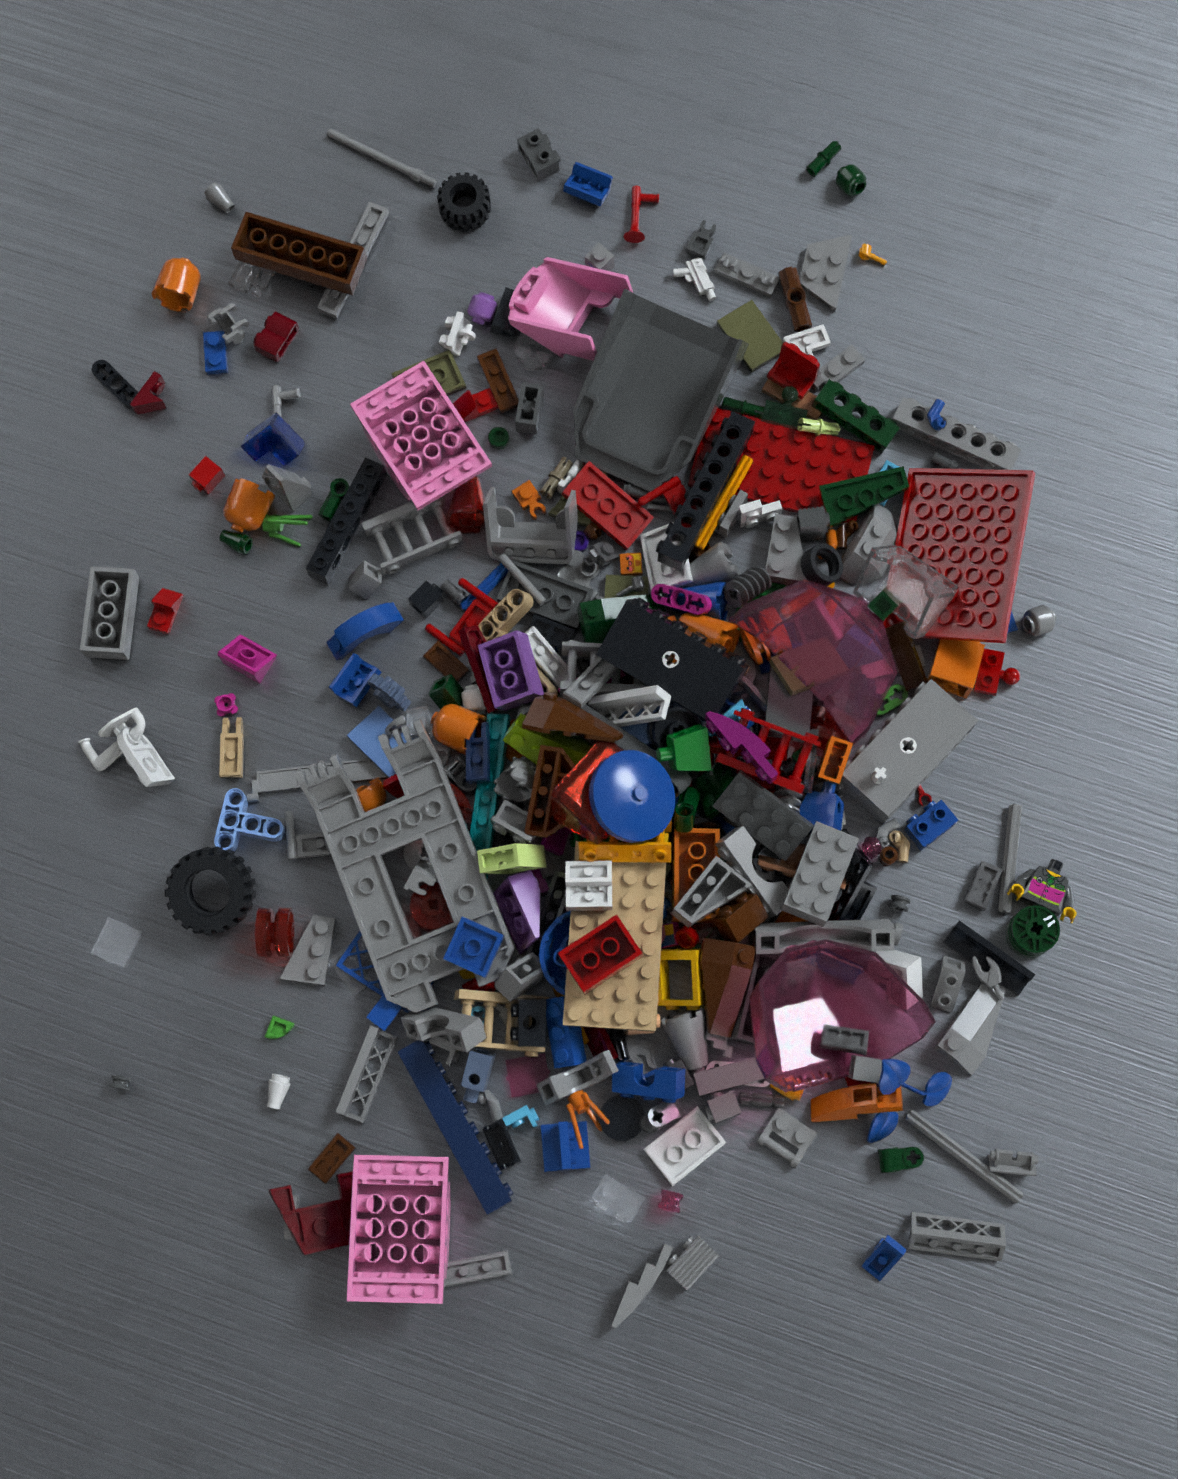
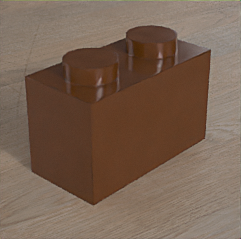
M744 892L734 898L730 905L722 907L718 911L719 914L712 920L724 941L738 943L767 919L769 915L757 894Z

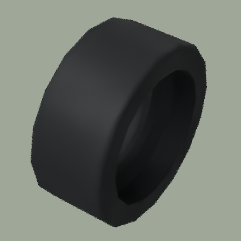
M826 543L815 545L805 551L801 557L802 573L814 586L826 587L840 579L843 573L841 556L836 549ZM815 554L821 556L827 563L829 576L824 575L817 568Z

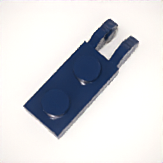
M482 722L480 738H477V729L475 728L470 739H466V782L468 784L490 782V728L488 722Z

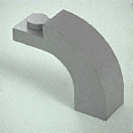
M607 1050L572 1069L545 1079L537 1084V1088L545 1106L569 1097L576 1091L585 1090L598 1084L619 1070L610 1050Z

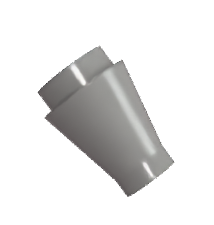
M214 182L205 190L206 199L222 209L226 214L235 207V204L230 200L221 184L218 185Z

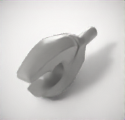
M973 956L972 964L977 978L988 988L993 987L999 1001L1004 999L998 986L1002 982V976L997 963L992 958L986 956L990 970L985 972L982 970V966L979 964L976 956Z

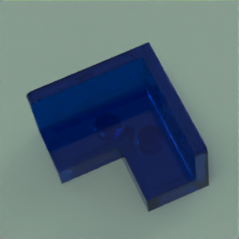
M275 412L249 431L240 447L254 461H257L270 451L285 466L300 455L305 441Z

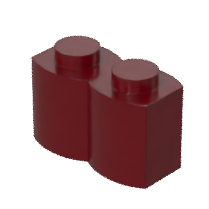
M275 311L266 318L265 328L261 333L258 332L253 343L256 352L279 362L297 335L299 326L296 321Z

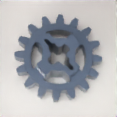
M375 673L367 681L368 685L375 690L373 695L391 709L395 706L397 709L405 711L411 704L407 696L404 695L405 689L389 676L383 679Z

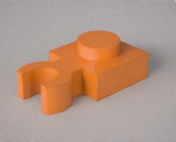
M530 480L511 491L523 511L529 507L530 516L533 520L537 519L534 513L537 509L546 514L545 506L542 503H538L541 500V496Z

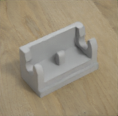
M419 860L409 876L404 889L408 890L409 888L420 895H425L427 892L419 888V883L425 886L434 885L437 877L433 867Z

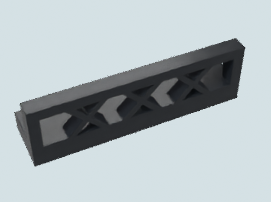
M960 920L943 941L945 945L971 963L972 957L976 956L979 964L982 966V970L985 972L990 970L986 956L992 958L1001 971L1002 982L1000 984L1017 996L1020 995L1027 983L1035 976L1029 969Z

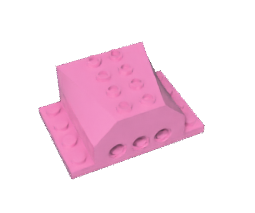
M425 361L420 362L350 404L353 412L361 422L364 433L380 462L385 466L386 471L399 491L408 501H412L417 510L424 508L492 467L491 461Z
M354 1155L347 1301L443 1304L444 1279L447 1276L450 1240L451 1198L450 1182H448L449 1157Z

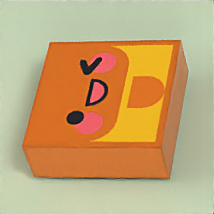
M641 553L620 554L621 575H642Z

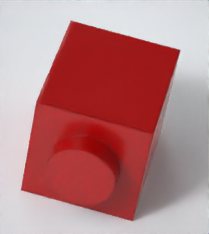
M205 456L190 472L189 476L192 480L191 485L197 491L201 492L203 490L209 495L222 481L225 474L222 468Z

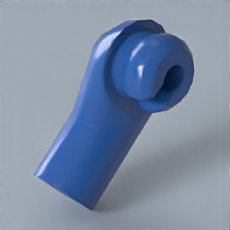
M940 399L934 401L927 413L929 423L935 430H941L946 426V420H943L940 415L945 403Z

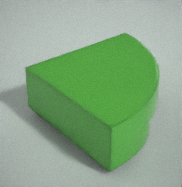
M272 1016L265 1038L278 1039L284 1037L293 1029L295 1023Z

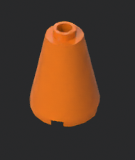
M690 612L682 614L679 618V621L688 626V631L702 633L708 637L707 642L711 644L716 642L727 648L726 653L729 651L734 652L740 638V631L737 629L739 628L738 625Z

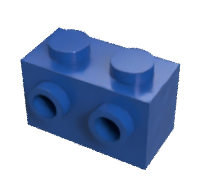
M942 799L937 803L934 801L930 802L923 808L925 812L918 817L915 814L906 821L908 825L904 831L920 851L958 822L956 816Z

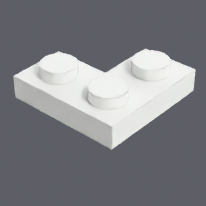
M824 324L785 336L783 339L784 342L797 345L800 351L807 355H813L812 352L829 347L831 344Z
M760 499L740 505L738 512L740 528L745 526L746 528H751L758 525V522L765 520L767 522L774 521L775 514H782L780 500L763 506Z

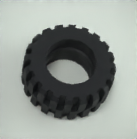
M217 846L213 848L204 847L183 856L170 870L171 875L166 879L168 889L165 890V897H169L170 902L166 904L168 910L173 909L175 914L172 917L175 921L181 920L183 922L181 926L186 930L191 928L193 933L221 934L243 921L247 917V913L252 909L254 905L252 900L256 898V891L253 890L256 881L255 878H251L250 873L252 870L250 866L246 867L243 864L245 860L241 856L236 857L234 851L229 849L223 850L222 847ZM214 870L226 879L230 889V898L223 909L213 912L208 911L195 901L192 893V882L199 872Z

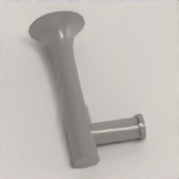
M272 386L273 432L272 435L267 437V442L281 445L289 441V437L282 432V400L300 398L298 388L281 392L280 386Z

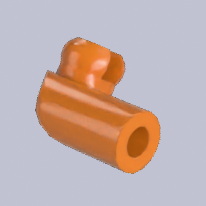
M829 529L825 533L826 543L836 549L838 546L836 531Z

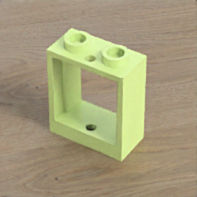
M515 843L477 851L479 872L484 874H513L547 868L544 845Z

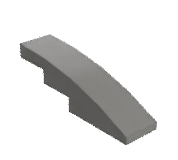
M664 1244L656 1266L646 1263L639 1283L635 1284L629 1281L611 1325L612 1327L616 1328L649 1293L661 1274L673 1247Z

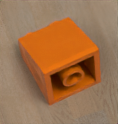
M939 639L928 672L927 681L929 682L932 679L947 693L967 699L974 688L985 645L976 641Z

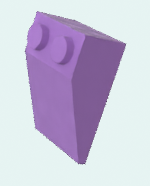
M531 870L507 877L493 893L519 955L523 954L540 937V888L538 880Z

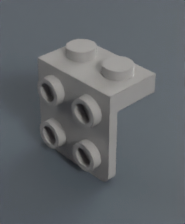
M507 800L503 801L497 814L490 819L495 831L502 835H505L506 832L513 836V841L516 843L532 844L536 837L524 833L528 812Z

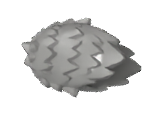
M524 756L521 758L513 757V763L509 768L504 770L500 777L494 780L496 785L494 792L503 796L504 800L519 803L531 798L537 765Z

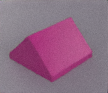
M241 634L218 651L217 654L223 664L259 684L277 657V654Z

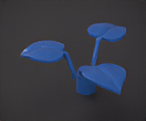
M898 1059L882 1060L881 1076L879 1083H876L882 1094H891L902 1086L924 1096L923 1104L925 1106H935L947 1096L951 1088L952 1077L947 1072H938L928 1080L924 1091L916 1089L904 1083L911 1071L908 1063ZM895 1111L877 1113L871 1122L867 1142L873 1143L889 1136L897 1126L898 1113Z

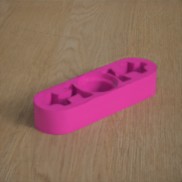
M657 584L651 590V597L658 604L697 615L707 614L712 608L711 599L700 593L668 584ZM659 591L671 594L670 598L662 597L659 595ZM680 593H683L686 597L683 605H679L677 602V596ZM692 601H701L704 607L700 608V606L692 604Z

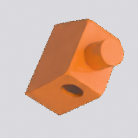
M831 736L823 750L816 771L817 777L840 784L853 743Z

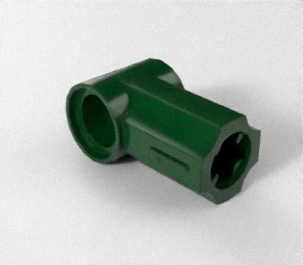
M337 478L330 484V492L318 513L326 521L331 522L350 487L345 479ZM340 487L346 488L344 493H336Z
M688 787L680 794L678 804L675 807L673 826L681 833L690 832L694 827V818L700 799V792L694 787Z

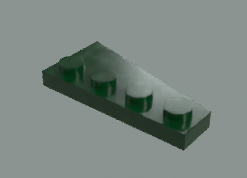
M904 466L819 486L825 513L828 512L830 517L829 528L900 494L909 488Z

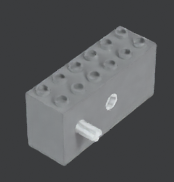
M932 679L927 684L922 682L914 691L912 700L908 697L901 704L900 709L897 711L898 714L893 713L885 721V725L882 727L883 730L877 729L867 743L868 746L866 747L863 744L857 750L852 759L854 761L851 763L848 760L841 778L842 789L882 825L964 740L978 722L972 714Z

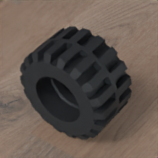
M465 172L464 175L456 173L455 177L451 175L448 177V181L444 180L442 182V187L438 189L439 195H437L442 220L447 222L450 228L454 226L455 230L458 231L460 228L468 231V228H472V230L477 229L476 225L482 226L484 220L488 219V213L491 211L490 194L484 180H478L477 175L473 174L470 176L468 172ZM461 197H471L475 200L468 207H458L453 204Z

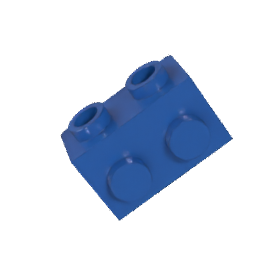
M575 162L572 174L564 184L563 192L586 200L591 204L601 206L610 193L613 176Z
M353 653L338 675L333 679L329 689L338 698L357 707L371 688L367 681L373 674L376 673L379 676L382 672Z

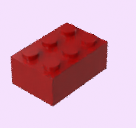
M617 914L558 952L559 957L584 995L643 957L642 951Z

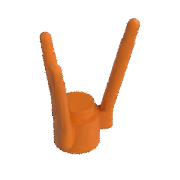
M579 1090L567 1098L569 1104L565 1107L570 1114L579 1149H583L582 1138L574 1112L578 1114L586 1112L599 1131H602V1128L590 1107L606 1124H609L610 1121L592 1102L587 1093Z

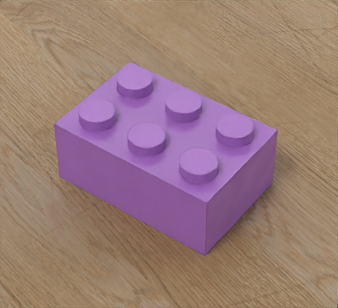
M516 630L478 645L494 708L507 711L521 706V704L529 703L534 698L543 695L544 692L528 634Z

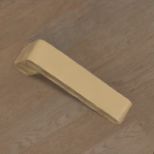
M520 589L511 590L478 625L486 641L508 634L532 608L533 597ZM522 596V602L518 605V599ZM507 612V618L503 620V615ZM492 627V628H493V631H492V634L489 636V635H488V632H489L490 628ZM537 667L542 688H546L547 692L558 695L556 687Z

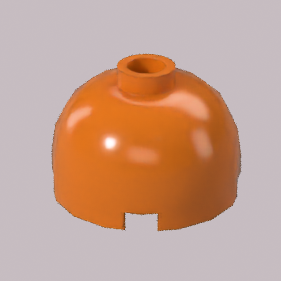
M379 777L370 780L369 786L362 785L356 789L364 812L382 806L386 802V790L383 788V783Z

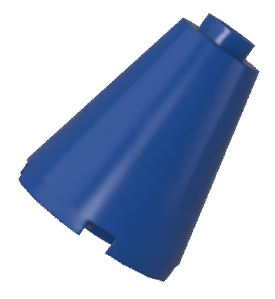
M721 581L682 588L708 596L711 599L712 608L704 615L726 621L728 611H725L726 604L728 603L724 596L726 582ZM680 593L677 596V602L679 605H683L686 597L683 593ZM692 601V604L698 605L700 608L704 607L701 601ZM671 607V610L680 614L687 613L686 611Z

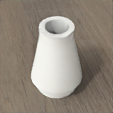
M272 1074L268 1083L267 1107L281 1108V1104L291 1085L289 1083L290 1077Z

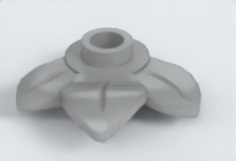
M574 550L571 561L559 571L557 576L587 587L590 585L591 579L599 574L600 567L598 562L590 565L593 567L592 572H586L585 567L587 564L583 560L585 555L581 551Z

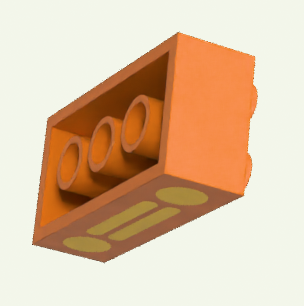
M674 828L672 832V910L716 856L720 858L717 851L718 848L715 846V843L720 840V829L693 828L690 832L681 833ZM720 908L697 923H714L712 919L719 914ZM672 915V922H680Z

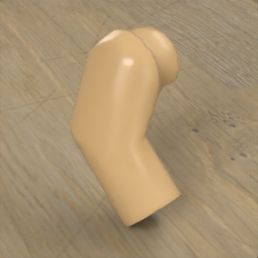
M892 831L889 834V840L898 849L897 861L908 863L910 841L902 832Z

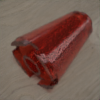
M479 476L472 478L454 490L446 515L447 527L451 528L452 526L456 528V532L460 530L462 534H475L485 527L483 509L485 499Z

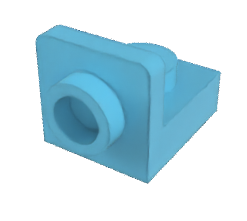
M527 1105L502 1118L507 1127L512 1126L513 1129L525 1123L523 1118L527 1116L533 1128L538 1127L536 1121L540 1120L534 1108L529 1109Z

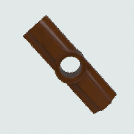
M792 266L786 267L778 273L785 297V307L789 311L794 332H801L812 328V322L805 301L806 295L802 289L797 268ZM796 297L800 301L794 302L790 298Z

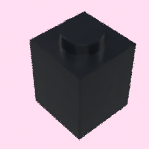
M425 581L408 600L410 605L426 619L444 601L441 594L443 591L435 583L431 585L428 581Z

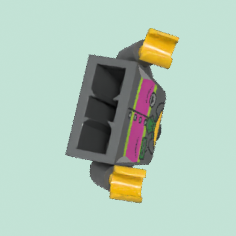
M1055 859L1050 860L1047 869L1039 866L1036 869H1029L1018 876L1007 892V895H1010L1011 892L1017 895L1016 901L1019 900L1030 906L1038 905L1045 907L1056 917L1061 914V921L1065 917H1069L1070 923H1073L1077 914L1074 910L1072 888L1068 885L1069 879L1060 875L1063 863Z

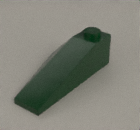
M651 594L581 602L578 605L577 613L584 643H603L628 599H638L639 597L650 603L649 608L652 610L660 609L666 612L665 605L654 602Z

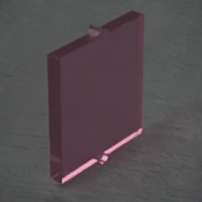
M545 1053L538 1054V1057L525 1056L506 1060L508 1072L506 1080L509 1081L512 1098L540 1093L537 1084L549 1078L550 1070L547 1068Z

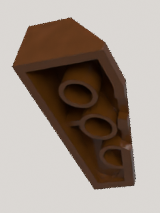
M544 692L543 695L534 698L522 723L523 729L550 734V731H563V736L571 737V735L579 736L584 734L586 739L615 742L623 738V733L565 698L557 697V694L552 692Z
M703 938L699 964L703 972L704 982H702V989L705 990L706 997L705 1013L708 1034L731 1037L752 972L756 947L736 942Z

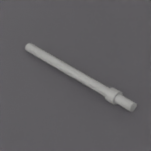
M331 128L327 132L328 137L410 176L413 181L422 182L433 188L437 185V180L425 175L424 171L418 168L413 169Z

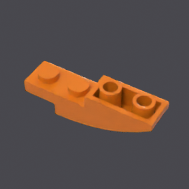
M876 1083L862 1084L830 1091L811 1099V1122L858 1119V1114L903 1111L901 1086L893 1093L886 1095L879 1091Z

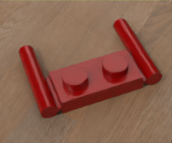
M675 476L640 497L638 503L644 506L663 494L664 499L675 515L679 504L683 505L686 500L684 499L686 489L681 484L679 477ZM695 505L691 506V508L697 510ZM688 523L681 524L682 526L687 528L691 527V525Z
M464 578L459 579L458 585L476 597V599L473 600L452 629L449 637L432 624L425 626L426 632L459 656L465 653V649L461 643L458 631L465 627L478 626L498 605V602Z

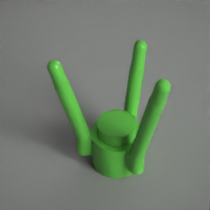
M266 515L263 520V531L269 532V537L278 538L300 547V543L280 535L278 532H282L284 524L308 525L307 521L301 520L312 519V515Z

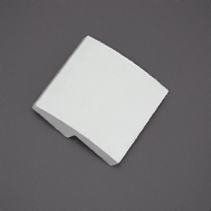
M612 860L592 862L566 861V911L612 910Z

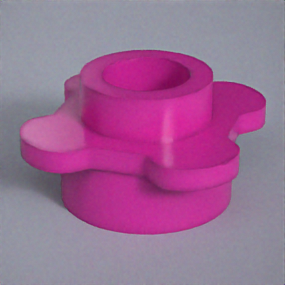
M233 693L215 698L214 702L218 708V716L223 717L225 714H236L238 712V707L235 705L236 696Z

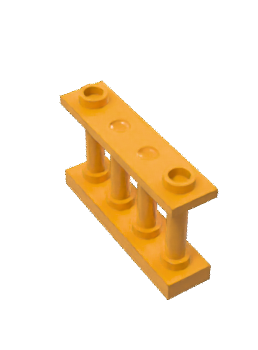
M593 816L590 822L581 818V832H587V841L579 842L578 844L579 861L612 860V862L671 863V842H665V832H672V819L665 830L655 837V842L630 843L619 842V839L611 835L609 842H596V831H606L600 826L595 816Z

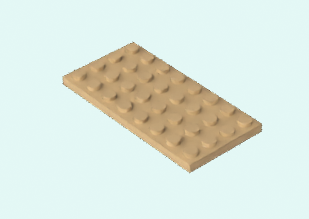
M576 841L574 861H579L578 844L584 841ZM612 862V910L571 911L568 946L617 914L642 951L643 957L585 995L567 969L563 1026L656 1032L666 863Z

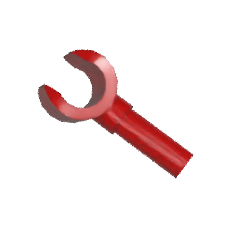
M920 785L917 788L919 795L917 803L923 806L921 802L922 796H926L929 803L932 802V797L925 793Z

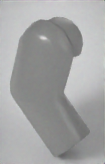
M895 818L876 829L874 841L878 848L888 847L890 844L889 834L900 828Z
M489 1090L479 1092L478 1102L480 1105L488 1104L492 1121L495 1122L503 1118L499 1101Z

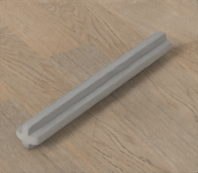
M1010 804L1008 809L1003 871L998 902V912L1011 913L1013 893L1011 892L1010 895H1007V892L1015 882L1022 806L1019 804Z

